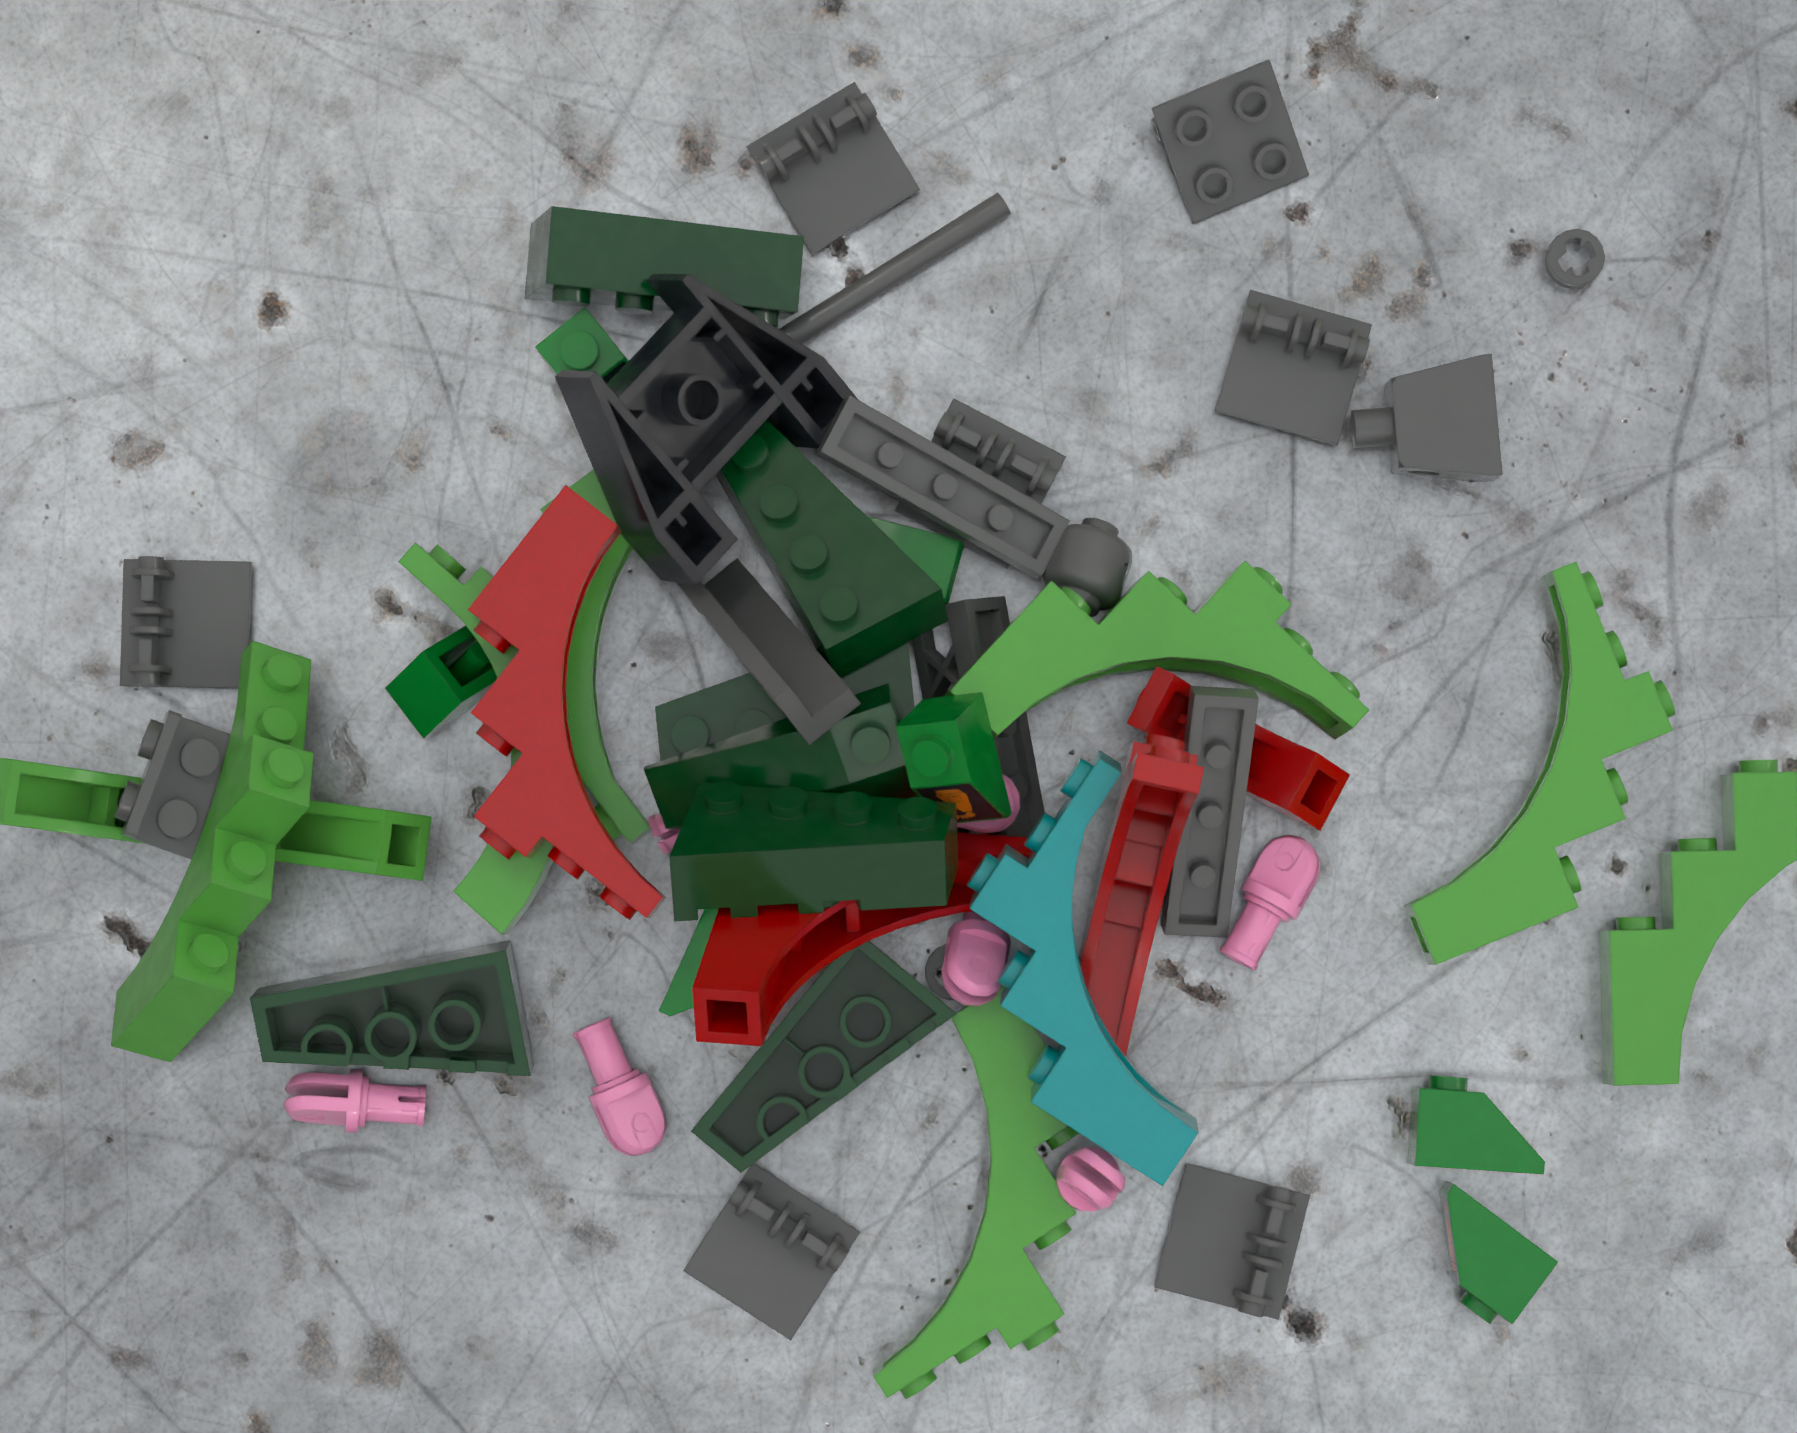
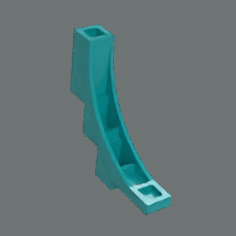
M1098 750L1091 763L1080 758L1068 774L1060 788V791L1067 795L1068 798L1055 818L1045 812L1030 832L1024 843V846L1032 850L1028 858L1007 844L997 858L988 852L985 854L966 886L975 891L971 897L969 909L1031 948L1027 954L1017 949L997 979V982L1005 987L1001 993L1000 1006L1060 1044L1057 1050L1047 1045L1028 1073L1027 1078L1034 1082L1031 1088V1103L1163 1186L1198 1135L1197 1118L1161 1094L1134 1068L1116 1045L1097 1013L1085 984L1076 951L1072 921V894L1077 858L1086 826L1122 773L1121 763Z

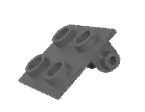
M1269 59L1151 108L1154 118L1151 119L1153 130L1159 142H1163L1193 224L1309 176Z
M855 82L746 146L800 236H804V243L811 255L920 190L876 117L877 111L865 92L861 93Z
M1250 290L1215 411L1338 446L1360 365L1364 362L1370 339L1368 337L1372 324Z
M954 398L947 412H944L931 440L933 443L1042 504L1066 456ZM901 502L898 503L895 509L896 512L940 535L961 541L967 549L1006 569L1010 566L1005 561Z
M139 556L138 559H124L120 686L238 689L241 655L249 645L252 562L164 560V557Z
M754 1163L742 1178L683 1271L787 1339L792 1340L827 1283L849 1253V1249L860 1234V1231Z
M1186 1163L1154 1287L1238 1309L1237 1311L1257 1317L1266 1316L1279 1320L1310 1195Z

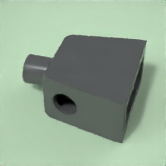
M1482 354L1391 378L1385 384V408L1351 411V433L1354 448L1389 446L1391 469L1394 474L1478 482L1495 481L1503 475L1492 354Z

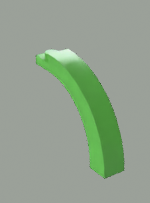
M415 542L398 562L465 623L480 643L498 678L519 652V649L511 645L506 653L503 654L473 631L480 622V619L468 610L493 578V575L481 566L464 584L459 580V577L467 569L446 550L437 544L428 552ZM568 711V725H569V730H570V735H571V741H572V733H571V725H570V716H569V711ZM516 748L511 751V768L522 755ZM545 840L532 858L524 857L517 851L509 860L487 844L478 861L453 892L501 935L509 934L527 911L544 883L553 863L547 855L554 845Z

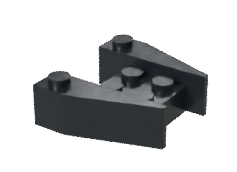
M652 274L646 281L674 314L607 384L596 371L561 370L555 376V379L616 524L622 530L621 535L660 580L697 585L738 540L699 494L705 485L766 420L795 447L818 449L843 399L849 395L856 399L858 398L823 356L690 274Z

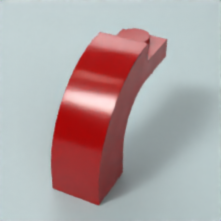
M1156 666L1146 687L1140 693L1136 706L1126 724L1144 734L1143 738L1145 739L1148 734H1154L1184 741L1190 686L1192 685L1177 675ZM1255 724L1246 796L1321 831L1350 774L1319 753Z

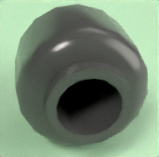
M1085 518L1082 524H1070L1064 530L1041 577L1042 585L1045 588L1052 581L1060 589L1062 587L1072 589L1090 607L1091 613L1089 616L1095 617L1099 611L1112 608L1120 600L1132 565V551L1118 537L1119 531L1114 525L1097 518Z

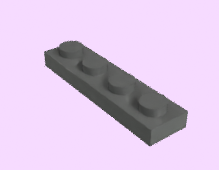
M851 395L843 399L815 453L1033 578L1042 577L1064 530L1070 522L1065 517Z
M1190 686L1183 741L1186 743L1184 751L1199 755L1197 766L1204 767L1199 794L1193 803L1164 896L1161 927L1165 935L1228 937L1259 700L1254 689Z

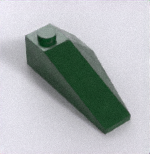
M889 683L855 694L861 704L810 745L791 722L785 718L645 766L644 772L665 828L681 829L699 782L731 781L743 786L767 788L794 786L804 791L841 794L856 791L865 793L868 796L903 799L919 797L910 787L896 731V726L902 721Z

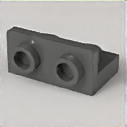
M171 710L166 712L162 723L151 719L137 754L139 757L148 759L140 784L127 781L115 812V818L125 821L121 835L191 860L214 797L231 734L184 718L182 714Z

